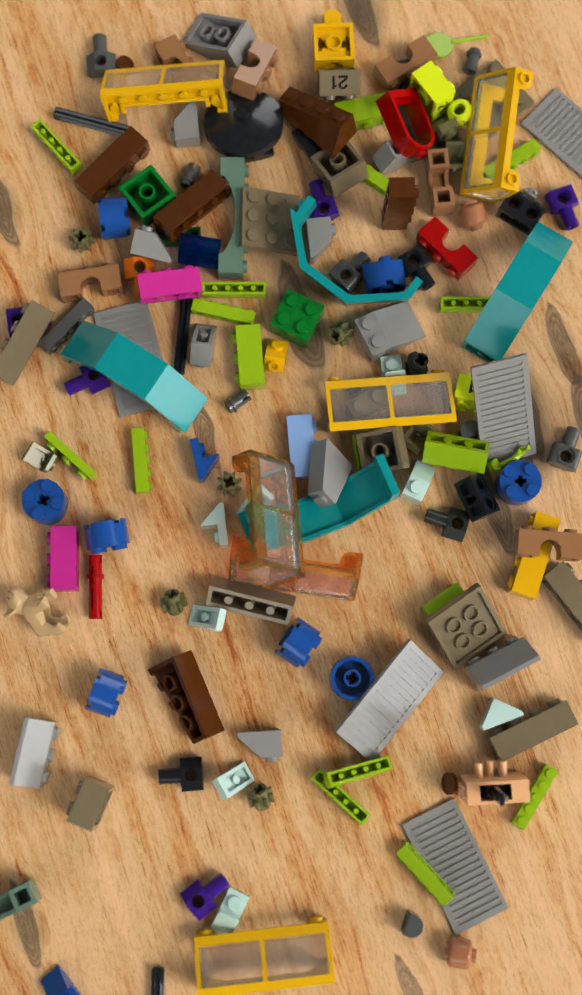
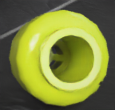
M464 99L454 100L447 109L448 120L456 117L459 122L458 129L468 127L472 114V105Z

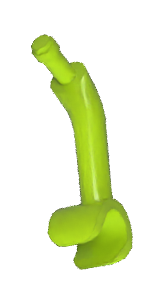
M520 446L512 457L502 462H499L496 458L486 463L489 471L493 473L502 469L510 462L519 460L526 451L530 450V446Z

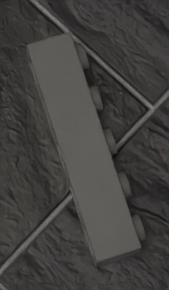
M83 297L39 342L40 346L49 354L55 353L58 346L65 343L67 337L74 334L76 328L94 313L93 305Z

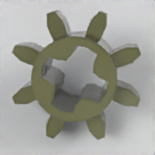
M81 226V229H73V236L68 237L70 242H73L71 244L72 249L78 248L81 254L85 250L91 251L90 246L95 243L94 238L91 237L93 235L92 231L88 230L86 232L83 226Z
M341 320L334 322L333 326L329 327V338L334 342V345L340 343L342 347L348 345V341L354 339L352 337L354 329L348 321L342 323Z
M224 471V477L217 478L221 482V485L217 486V490L223 489L224 497L227 493L235 497L234 492L242 490L237 485L242 482V479L235 478V471L232 475ZM230 480H233L234 487L229 486V488H226L225 482L229 483Z
M177 589L166 591L164 598L160 599L163 612H168L172 616L181 614L184 610L183 607L188 606L184 592L179 593Z
M264 783L253 785L250 790L251 792H247L249 807H255L257 811L267 810L271 805L270 802L275 801L272 787H266Z

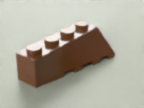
M291 86L278 99L283 117L298 130L303 131L308 139L316 142L317 146L321 150L324 149L332 159L335 158L357 132L352 113Z
M192 650L173 656L148 669L150 675H155L159 682L157 686L160 691H165L170 699L168 704L171 709L178 712L180 716L179 722L193 744L225 731Z

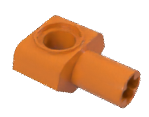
M143 256L123 259L125 280L134 282L135 299L140 300L137 274L141 272L135 271L134 266L142 264L145 267L144 271L151 270L155 272L154 259Z

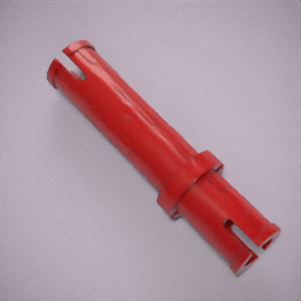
M89 555V574H87V579H89V619H102V579H104V574H102V555Z

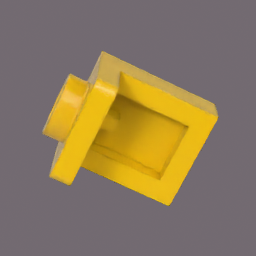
M274 339L268 340L264 370L284 373L289 342Z

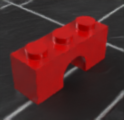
M434 216L418 231L416 236L417 244L423 250L426 249L431 254L432 259L445 268L446 273L450 277H455L459 281L475 266L478 257L465 244L457 250L446 249L442 241L447 238L449 229Z

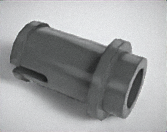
M471 47L466 52L467 61L464 72L468 75H475L478 61L482 54L479 48Z
M194 162L188 164L184 176L180 178V185L184 189L195 183L194 181L201 170V167L196 164L194 171H192Z
M243 389L231 399L227 398V402L224 405L230 413H236L238 408L252 399L249 393Z

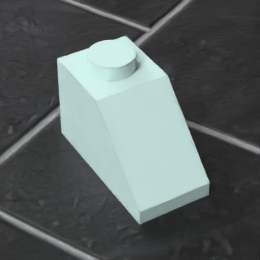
M417 460L400 498L419 506L436 468Z

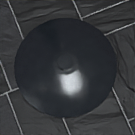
M230 90L227 91L228 112L218 113L217 107L212 104L207 108L203 121L205 136L209 144L216 151L227 157H245V159L260 156L272 149L282 135L284 126L282 110L276 100L265 92L257 94L254 101L234 94Z

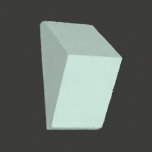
M490 698L479 724V729L484 731L524 715L523 711L495 698Z

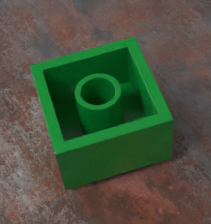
M149 165L118 187L120 195L126 197L128 207L139 221L146 226L154 222L153 216L157 211L162 210L172 199L176 198L175 193L152 165Z
M287 288L270 322V332L307 348L324 314L325 305Z

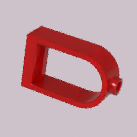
M408 88L387 91L376 100V104L394 146L405 157L416 158V160L426 157L428 155L426 150L434 144L435 134L417 89ZM398 106H404L419 143L414 141L408 133Z

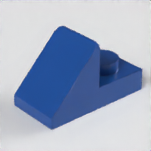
M197 437L190 439L198 479L200 483H203L220 457L219 454L202 457L206 455L204 443H199Z
M60 965L40 980L46 995H81Z

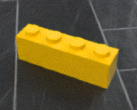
M536 511L532 516L529 515L526 525L534 526V530L552 527L558 531L561 519ZM543 542L540 546L539 556L536 558L515 557L513 562L515 571L513 575L510 574L506 584L509 587L508 593L531 601L536 599L553 547L552 544Z

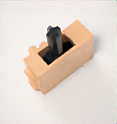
M492 760L485 761V773H483V763L475 762V774L459 775L460 781H458L457 794L460 795L461 799L468 806L489 804L504 806L505 803L530 802L529 779L520 771L507 772V762L504 760L498 762L499 773H494V761Z

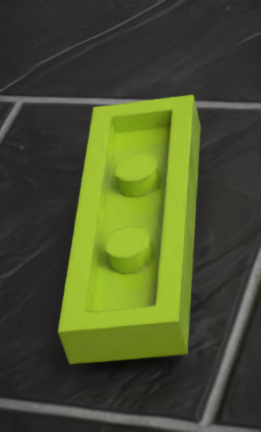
M50 430L45 434L44 438L48 441L46 445L54 453L58 450L63 455L61 459L68 466L73 464L77 467L76 473L84 480L89 478L92 482L98 477L92 468Z

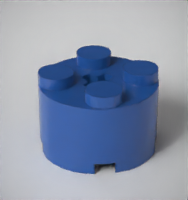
M126 197L98 198L102 239H119L131 236L129 217H125L128 216Z
M382 256L377 262H368L362 265L367 294L402 292L407 287L402 259L394 260L391 259V256Z
M516 460L507 464L500 471L495 481V489L498 496L513 506H520L529 502L539 493L542 485V478L536 465L524 460ZM516 480L522 483L520 487L518 483H515Z
M40 479L32 482L23 491V509L35 522L43 525H53L60 522L66 515L69 503L68 497L54 481ZM47 499L48 503L46 506L43 505V500Z
M120 518V523L119 520L114 521L112 519L83 525L87 550L91 551V554L107 552L106 548L112 547V550L128 548L127 544L130 543L126 518Z
M299 617L295 620L298 624L296 626L291 624L280 640V651L275 650L276 655L296 668L299 665L304 667L310 659L309 652L312 648L316 649L322 641V638L319 636L320 631Z
M349 656L339 660L333 666L329 680L331 688L337 696L352 701L358 700L363 696L374 682V674L370 665L364 659ZM354 673L357 682H353L351 685L346 676Z
M99 668L98 673L102 675L101 677L97 675L87 701L91 705L86 704L85 710L110 718V715L115 716L120 701L116 699L118 694L123 695L127 681L123 680V675Z

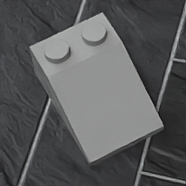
M200 13L183 43L185 47L211 60H224L225 66L238 68L256 36L247 20Z
M408 301L370 312L354 320L353 329L371 363L380 359V357L387 356L426 337Z

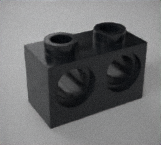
M519 191L504 199L496 213V217L529 236L546 209L539 202L531 201ZM509 204H514L517 208H511ZM526 214H532L534 218H528Z
M484 474L470 475L454 484L471 522L484 519L500 510Z

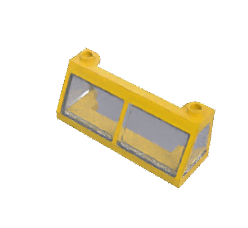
M213 60L105 70L100 88V97L108 121H119V114L121 112L122 114H127V107L205 101L206 107H210V104L217 107L218 113L228 112L225 61Z
M512 67L481 74L474 78L471 101L472 114L468 124L459 195L495 204L519 192L520 176L515 170L510 169L519 91L527 90L532 86L533 71Z
M444 369L431 370V374L352 380L329 377L328 381L324 382L327 432L457 422L450 372L444 373Z
M323 916L309 917L310 921L304 924L225 933L212 932V928L200 929L199 933H195L194 936L197 995H238L335 983L327 918L323 919Z

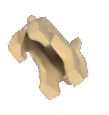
M19 586L8 591L6 598L8 609L4 617L7 618L15 614L25 616L40 637L60 635L72 622L67 613L63 614L60 618L51 616L49 602L57 598L53 588H50L45 594L37 593L32 595L26 593Z

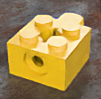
M327 10L323 15L322 23L313 24L314 73H317V69L354 68L353 23H342L341 15L337 10Z

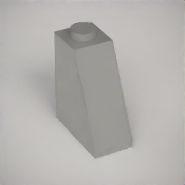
M328 438L313 442L311 445L307 494L320 507L336 504L353 467Z

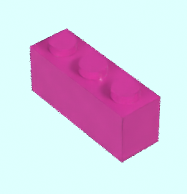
M187 265L176 270L164 268L159 272L146 270L137 274L140 304L202 297L203 289L199 267Z
M51 526L50 532H47V544L50 545V553H47V565L50 566V574H47V587L53 588L55 592L79 591V528L77 526Z

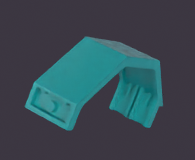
M308 195L306 199L303 197L297 204V212L290 208L301 272L346 306L409 301L423 281L416 276L409 287L403 292L357 295L346 293L307 263L301 229L316 208V200Z
M538 222L495 288L461 347L486 362L502 359L573 242Z
M86 321L80 324L60 353L63 360L71 364L73 361L93 369L144 400L170 421L173 429L179 433L181 431L186 433L208 400L202 392L163 360L121 334Z
M384 454L375 456L371 464L347 478L336 504L320 507L310 496L280 507L256 509L255 502L247 504L246 511L238 513L253 553L287 549L350 526L397 499L400 490Z

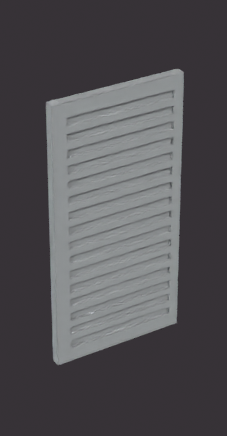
M556 88L521 122V126L582 178V109Z
M139 301L93 313L96 325L121 334L163 360L148 304H140ZM111 380L120 418L154 409L144 400Z
M523 353L471 366L479 440L491 442L487 463L496 458L499 462H502L512 457L520 446H530V450L526 451L522 457L537 454L528 354Z
M408 639L334 731L368 761L376 759L442 676L443 670Z
M454 798L402 823L411 845L456 893L445 906L441 904L455 935H459V933L509 908Z

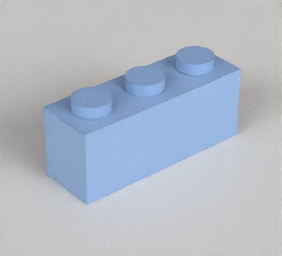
M312 414L286 416L291 480H309L311 445L313 442L318 441L314 440L313 432H317L316 420H312Z

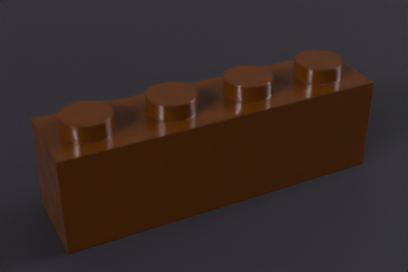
M130 126L74 180L77 189L93 204L98 202V198H105L107 192L112 187H116L126 173L132 172L135 164L140 159L143 160L148 156L150 151L148 140Z
M213 170L202 175L197 182L187 187L177 198L172 199L166 207L157 211L153 216L155 230L173 243L230 196L229 182Z
M389 177L382 207V230H406L408 223H411L414 206H416V198L419 196V186L415 185V177Z

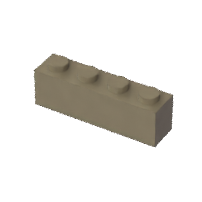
M31 300L30 303H25L20 312L24 315L20 322L17 320L14 322L10 330L13 332L10 340L6 338L0 348L3 350L0 356V379L12 386L16 384L55 312L34 300Z
M562 561L543 575L542 583L582 632V580H578L574 575L575 570L569 563Z
M214 576L209 585L205 605L289 625L296 596Z
M559 698L547 703L548 707L543 710L537 708L528 713L529 717L523 720L521 717L510 721L509 727L502 729L500 726L491 730V735L486 737L497 761H505L578 725L579 723L568 701H560Z

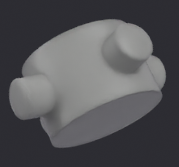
M525 188L523 190L526 198L531 201L538 199L536 196L538 192L534 188Z

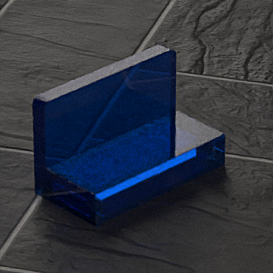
M181 233L177 263L218 269V253H220L221 239Z

